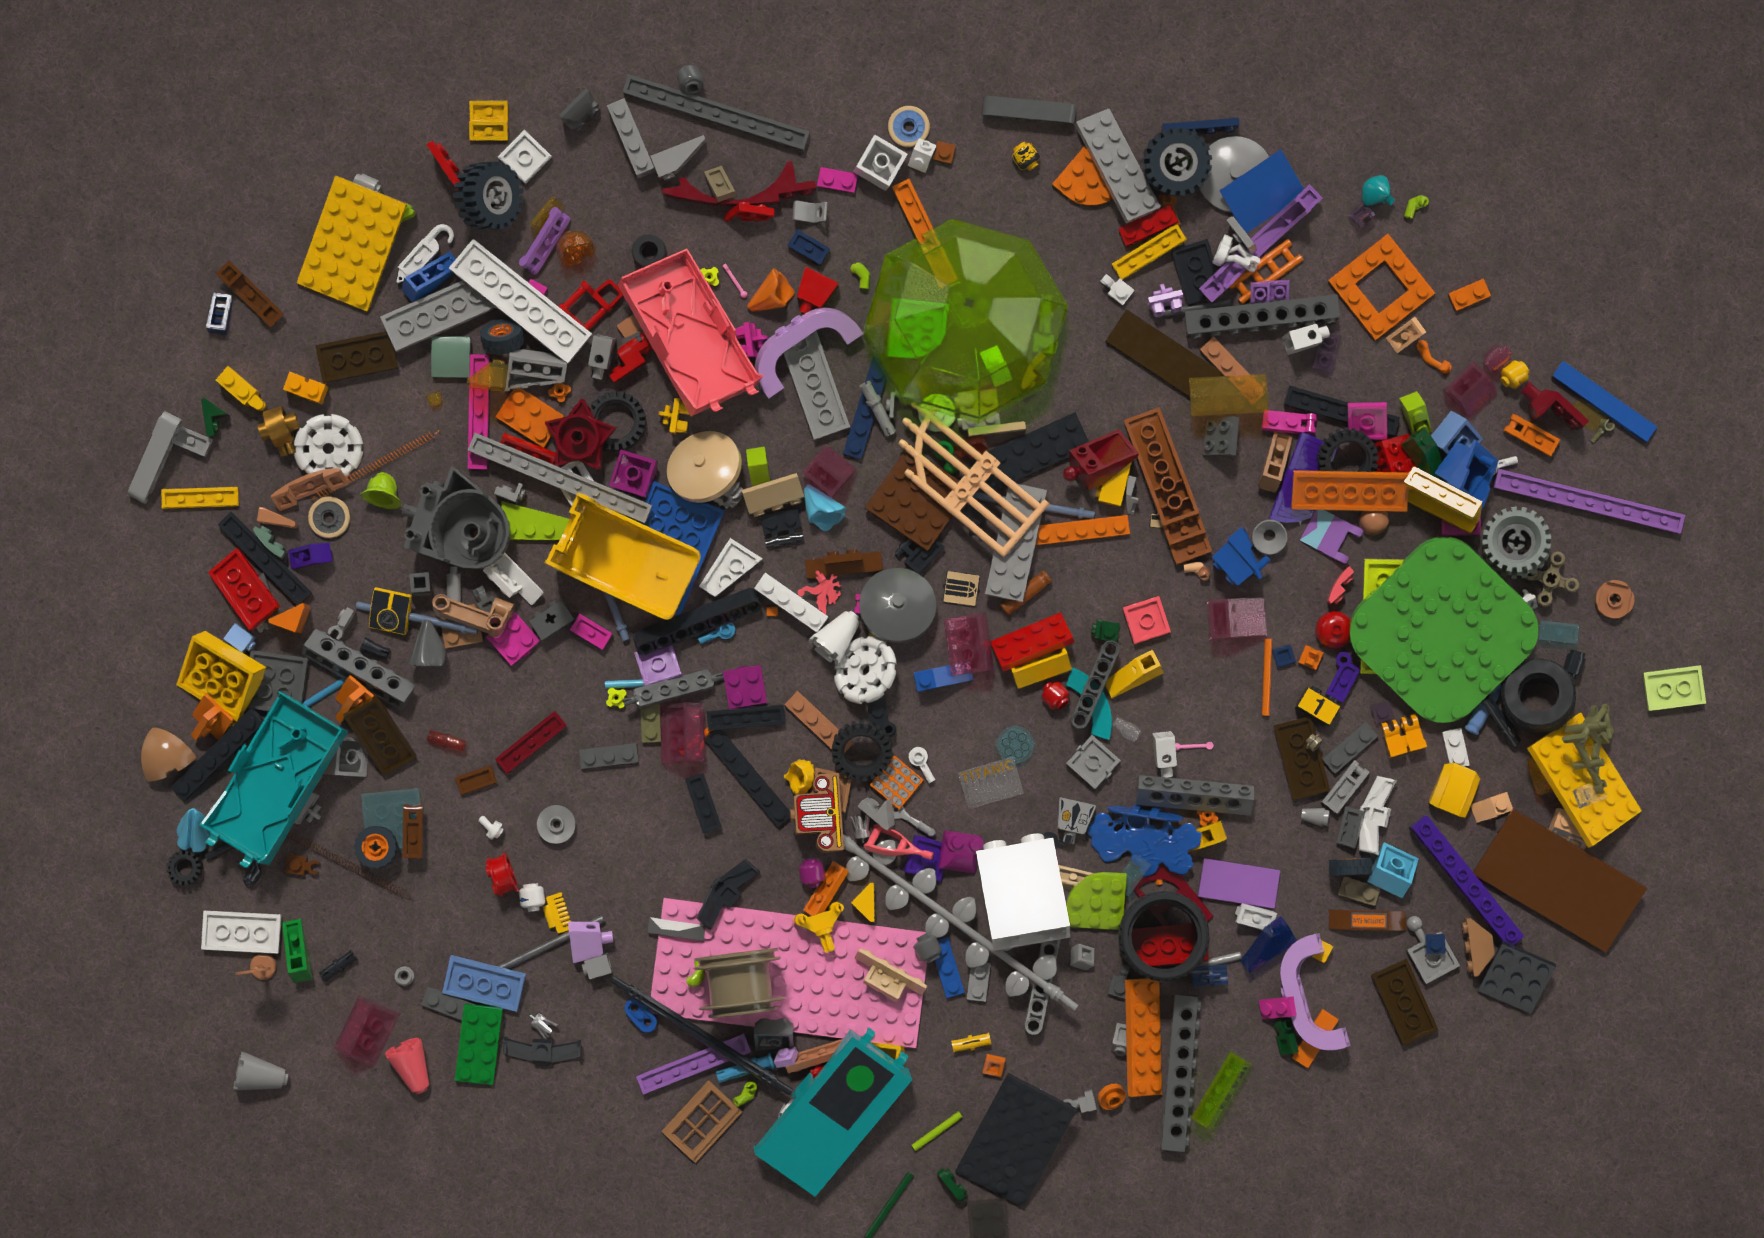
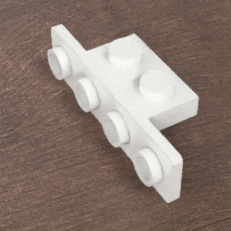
M506 553L494 564L485 567L483 570L487 577L509 598L519 592L530 605H533L544 593Z

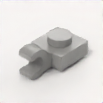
M348 607L346 610L343 609L337 618L339 619L338 625L330 627L328 634L331 635L334 630H338L339 635L336 639L340 640L356 611Z

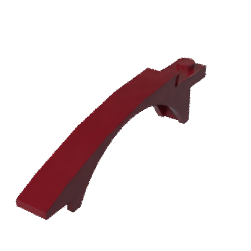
M787 161L783 171L773 184L759 194L749 198L718 202L716 198L696 189L686 178H679L680 186L663 188L662 194L663 196L688 202L735 207L740 202H748L754 206L780 204L779 196H783V199L793 198L794 194L802 193V196H808L817 190L815 180L796 183L793 161Z

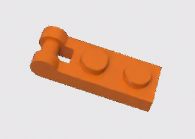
M1512 414L1509 425H1506L1503 431L1547 456H1552L1560 439L1518 415ZM1518 424L1523 426L1520 432L1515 430Z

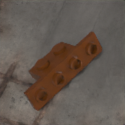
M858 549L846 550V554H839L838 551L827 552V556H823V558L805 559L806 576L808 579L816 578L815 572L817 570L820 574L823 573L825 577L831 576V574L837 576L883 570L881 551L862 553L858 552Z

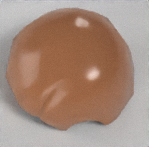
M1363 511L1359 517L1360 528L1366 535L1376 536L1384 532L1389 523L1387 511Z

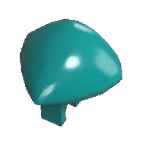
M1384 175L1371 177L1364 183L1361 194L1364 206H1373L1381 202L1391 206L1395 201L1390 195V184Z

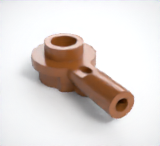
M1161 192L1158 196L1160 206L1164 208L1171 204L1179 221L1174 208L1177 201L1176 196L1165 195Z

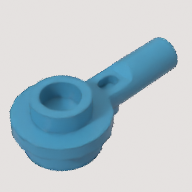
M732 622L720 626L716 630L698 637L699 642L703 644L717 637L729 639L735 633V626Z

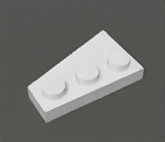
M730 538L699 587L716 597L759 563L762 558Z

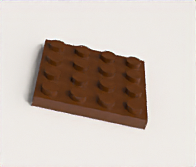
M905 450L864 509L928 552L953 515L912 482L911 479L906 477L904 472L907 469L914 472L915 475H917L914 457ZM934 464L949 478H951L955 483H959V480H957L952 475H950L949 473L938 467L936 464ZM924 467L927 484L943 498H946L952 489Z

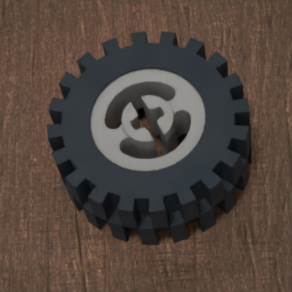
M1185 128L1168 129L1155 135L1148 142V147L1143 152L1145 154L1144 159H1142V164H1144L1143 174H1146L1148 183L1152 184L1156 191L1171 196L1191 194L1197 188H1201L1204 185L1203 182L1209 177L1208 172L1212 169V165H1210L1212 155H1209L1208 150L1210 148L1208 145H1205V140L1199 137L1196 132ZM1176 148L1185 150L1191 160L1188 171L1186 170L1187 159L1180 162V167L1176 165L1170 168L1174 171H1179V176L1170 174L1164 163L1167 154L1170 155L1168 165L1176 161L1175 157L1180 159L1185 156L1184 154L1176 153Z
M500 161L472 163L469 167H465L462 170L464 173L458 175L457 178L460 182H456L454 188H457V193H453V198H457L458 202L454 203L455 208H460L461 211L458 215L460 218L465 217L463 222L466 225L471 224V228L478 230L503 229L512 225L511 222L518 219L515 214H520L522 211L519 204H523L524 199L520 198V194L524 192L523 188L518 186L521 184L520 178L515 179L517 173L515 170H510L511 167L508 164L503 165V162Z

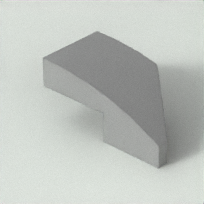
M1128 476L1125 501L1127 513L1133 515L1138 502V498L1131 496L1136 477Z

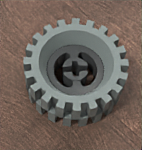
M1511 507V511H1507L1505 508L1501 510L1500 515L1497 513L1493 515L1492 521H1488L1482 540L1483 555L1486 556L1488 565H1492V569L1496 573L1499 570L1501 576L1506 577L1508 574L1511 575V579H1517V575H1521L1522 578H1526L1528 573L1532 575L1537 573V569H1541L1544 566L1545 560L1547 561L1551 547L1549 527L1544 524V519L1541 516L1537 517V512L1533 510L1529 513L1525 507H1522L1521 510H1517V507ZM1514 533L1509 537L1508 541L1509 554L1504 550L1502 542L1507 535ZM1524 534L1529 538L1531 546L1525 554L1519 555L1524 551L1525 547ZM1515 541H1519L1518 547H1514Z

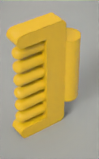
M561 892L548 896L546 898L548 905L542 906L549 928L556 927L557 933L568 931L569 928L566 925H568V922H571L569 920L570 916H565L568 915V911H565L567 907H562L565 906V902H562L564 901L563 897L559 898L562 896Z

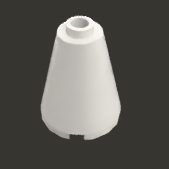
M852 611L843 612L811 636L808 640L810 645L814 643L816 645L814 650L827 661L832 662L835 660V664H839L860 624L858 621L859 617Z

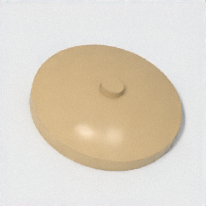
M704 431L691 435L674 449L667 464L668 482L675 493L684 500L702 503L717 499L734 485L740 474L742 465L740 451L728 436L720 432Z

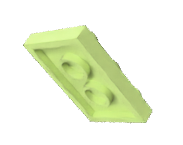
M1701 665L1642 673L1647 711L1706 704Z

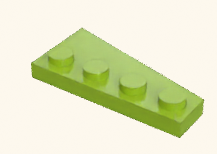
M502 501L501 508L505 511L510 522V540L561 539L568 524V518Z

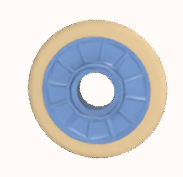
M903 106L897 109L891 115L888 122V131L891 138L903 147H915L918 139L925 140L930 130L927 115L921 109L914 106ZM906 122H912L914 129L908 132L904 130L903 125Z

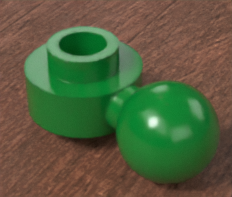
M948 441L938 442V444L946 447L948 452L953 455L951 443ZM934 450L936 457L945 461V471L951 475L956 474L958 469Z

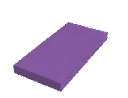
M1204 858L1198 896L1275 908L1280 870Z

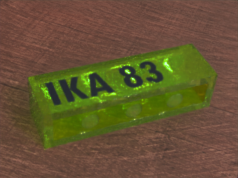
M1230 1051L1191 1118L1204 1127L1213 1130L1252 1063Z

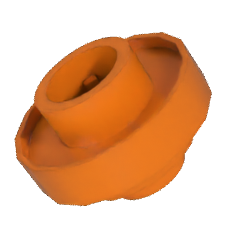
M1110 1084L1102 1088L1097 1096V1100L1103 1109L1112 1110L1124 1102L1126 1092L1121 1085Z

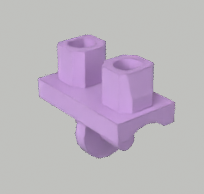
M1159 284L1160 290L1154 291V296L1148 297V308L1152 310L1155 317L1164 315V307L1169 305L1174 313L1182 311V290L1173 292L1172 287L1165 289L1164 284Z

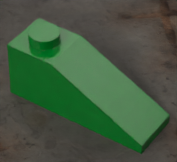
M301 918L282 922L288 975L293 983L313 979Z

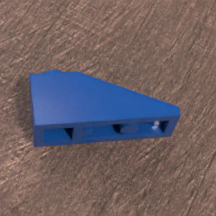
M448 252L406 276L402 291L412 302L426 297L454 274L449 270V267L456 258L451 252Z
M970 661L913 673L917 692L974 680Z

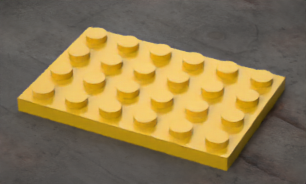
M335 176L297 284L362 310L369 311L407 204Z
M1580 712L1570 718L1562 728L1560 727V729L1552 731L1527 749L1589 848L1642 810L1602 745L1599 757L1604 759L1605 765L1599 768L1598 775L1601 780H1605L1607 783V787H1603L1604 794L1595 793V784L1587 768L1574 770L1573 762H1579L1582 759L1574 743H1564L1562 738L1565 735H1572L1565 733V727L1583 723L1585 718ZM1588 736L1584 748L1591 759L1594 742Z

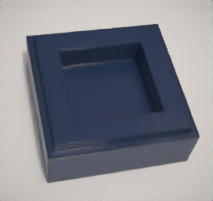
M1291 644L1272 650L1277 668L1296 663Z

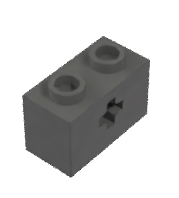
M562 600L551 602L547 605L549 609L544 612L540 610L531 616L533 619L529 622L542 641L575 621ZM548 615L556 616L554 624L551 622L547 623Z

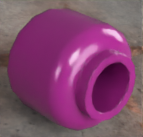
M817 858L802 861V865L798 868L802 884L809 885V888L820 886V882L825 880L822 862L817 861Z

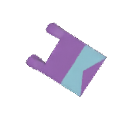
M1316 510L1300 541L1342 564H1346L1349 557L1338 552V549L1348 532L1360 538L1363 530L1325 510Z

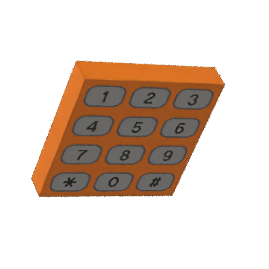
M894 755L886 771L883 770L881 776L877 775L870 786L887 800L891 798L892 804L900 809L922 783L923 779Z

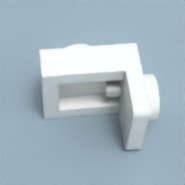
M918 139L908 166L926 173L936 145L929 141Z

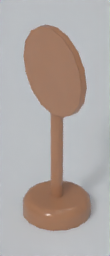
M261 953L252 959L250 970L235 973L236 975L252 973L259 980H267L275 974L277 963L271 955Z

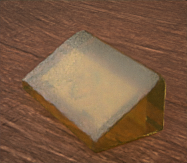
M555 196L548 200L530 222L529 226L538 234L549 218V212L553 207H557L561 212L565 208Z

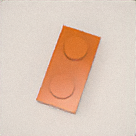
M1483 278L1449 293L1448 296L1456 312L1490 297L1491 294Z

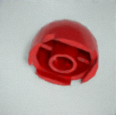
M1331 611L1322 615L1315 627L1316 638L1320 644L1330 649H1338L1347 645L1350 642L1349 617L1338 611Z

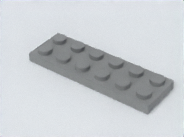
M1108 108L1077 121L1075 127L1125 223L1127 224L1159 210L1161 206L1110 109Z
M460 281L380 316L395 351L399 352L490 312L497 307L466 282Z
M814 331L786 350L784 356L813 439L816 440L848 429L850 425L817 331Z
M1017 484L1039 503L1046 498L1047 490ZM1008 487L1006 500L1028 518L1035 509ZM1003 509L1001 521L1016 533L1022 523L1006 509ZM1042 514L1004 558L994 550L985 595L1023 603ZM999 529L996 542L1004 547L1010 538Z

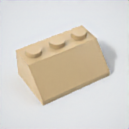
M797 473L742 490L750 515L754 514V517L764 515L765 510L771 508L772 511L783 509V505L790 503L791 506L802 502L801 499L805 498Z

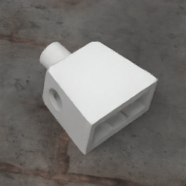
M1313 324L1288 332L1282 337L1287 355L1318 346L1322 343V339L1330 337L1327 326L1318 328L1317 324Z
M1171 731L1152 733L1155 764L1157 768H1161V777H1172V767L1177 766L1175 736ZM1164 755H1168V758L1162 759Z

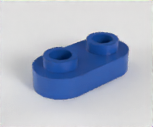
M634 999L626 1002V1014L641 1031L651 1032L655 1029L657 1019L647 1007ZM633 1004L638 1006L637 1011H632L631 1006ZM647 1018L651 1020L649 1026L644 1024V1020Z

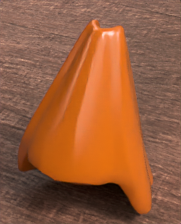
M773 268L748 303L747 308L752 312L783 308L794 296V289L789 285L786 277L780 271L778 272Z

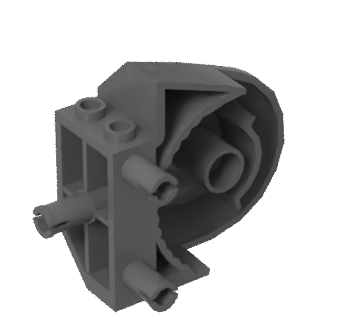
M453 466L450 467L445 484L433 481V484L426 482V484L420 487L423 490H419L421 498L418 507L409 504L403 506V508L410 510V512L402 510V515L413 518L411 527L405 530L408 534H404L406 541L403 548L466 569H482L491 566L508 549L511 529L505 511L475 482ZM478 529V534L474 537V532Z

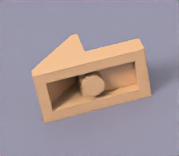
M1414 317L1386 339L1396 353H1399L1425 334L1426 331L1417 318Z
M1507 792L1475 802L1470 806L1476 823L1498 817V815L1513 809Z

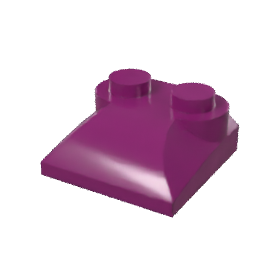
M620 450L609 486L646 498L657 473L658 461Z
M944 830L938 868L975 874L978 863L976 851H982L984 845L982 836Z

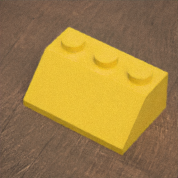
M1063 647L1010 670L1019 689L1072 670L1067 651Z

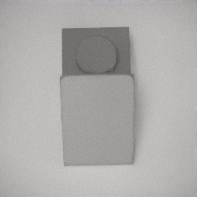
M868 797L859 803L858 807L886 831L895 825L891 798L886 800L881 807H879L876 800Z

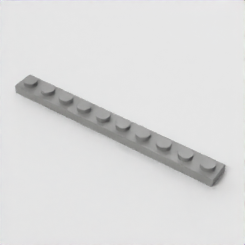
M474 433L469 445V452L574 495L577 492L596 500L599 504L642 523H646L652 509V505L480 434Z

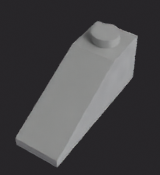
M704 135L651 155L659 179H664V181L673 179L675 177L674 174H677L706 142Z

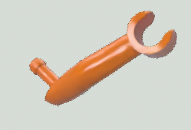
M1418 340L1417 349L1423 360L1437 368L1440 372L1448 374L1452 369L1450 363L1446 360L1441 363L1432 358L1428 343L1424 340Z

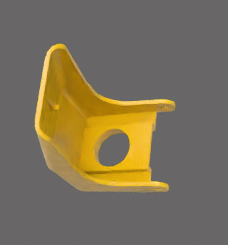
M577 492L574 503L569 511L571 516L558 544L553 545L544 563L666 620L671 619L698 566L701 557L700 552L692 546L599 504L596 500Z

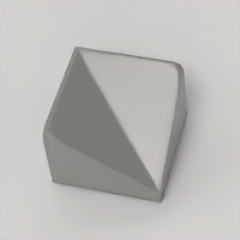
M1082 944L1073 946L1071 948L1070 966L1083 970L1092 968L1094 966L1095 948Z

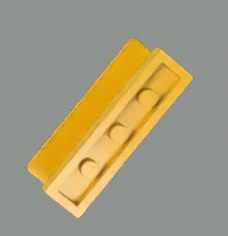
M1416 467L1412 468L1404 481V485L1409 487L1408 502L1471 534L1480 520L1482 501Z

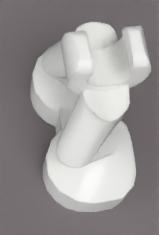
M1224 234L1212 263L1221 266L1225 262H1235L1243 268L1255 272L1257 269L1256 265L1260 263V258L1251 255L1241 244L1231 248L1233 238ZM1234 251H1238L1242 255V257L1238 255L1228 256V254Z

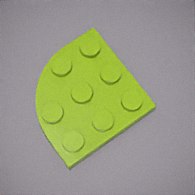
M1112 872L1094 873L1084 877L1082 881L1074 886L1066 901L1070 927L1119 930V925L1124 915L1127 874Z

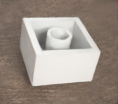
M874 135L853 172L886 191L908 154Z

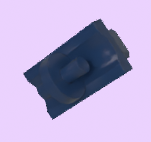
M1227 965L1198 966L1192 972L1193 987L1228 984Z

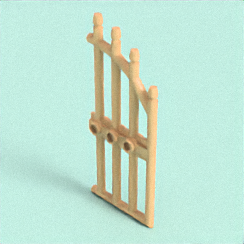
M913 399L910 402L911 406L917 409L924 416L920 427L913 424L906 417L902 421L906 427H909L916 434L915 448L903 439L898 443L900 447L914 457L917 475L909 469L904 474L1004 558L1050 505L1049 502L1045 499L1041 503L1035 500L997 468L1000 462L987 451L981 455L935 416L938 411L935 407L931 406L927 410L918 401ZM930 422L977 460L971 469H968L925 433ZM923 441L965 475L958 484L922 455ZM924 467L952 489L946 498H943L927 484ZM991 474L995 475L1035 509L1028 518L985 483ZM979 488L1022 523L1016 533L972 497ZM966 503H969L1010 538L1004 547L960 512Z

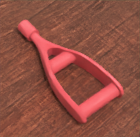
M879 824L873 826L874 829L867 843L864 844L866 850L886 856L915 854L932 860L934 856L933 852L922 851L915 847L899 832L893 829L886 831ZM880 832L900 840L897 849L875 846L874 844Z

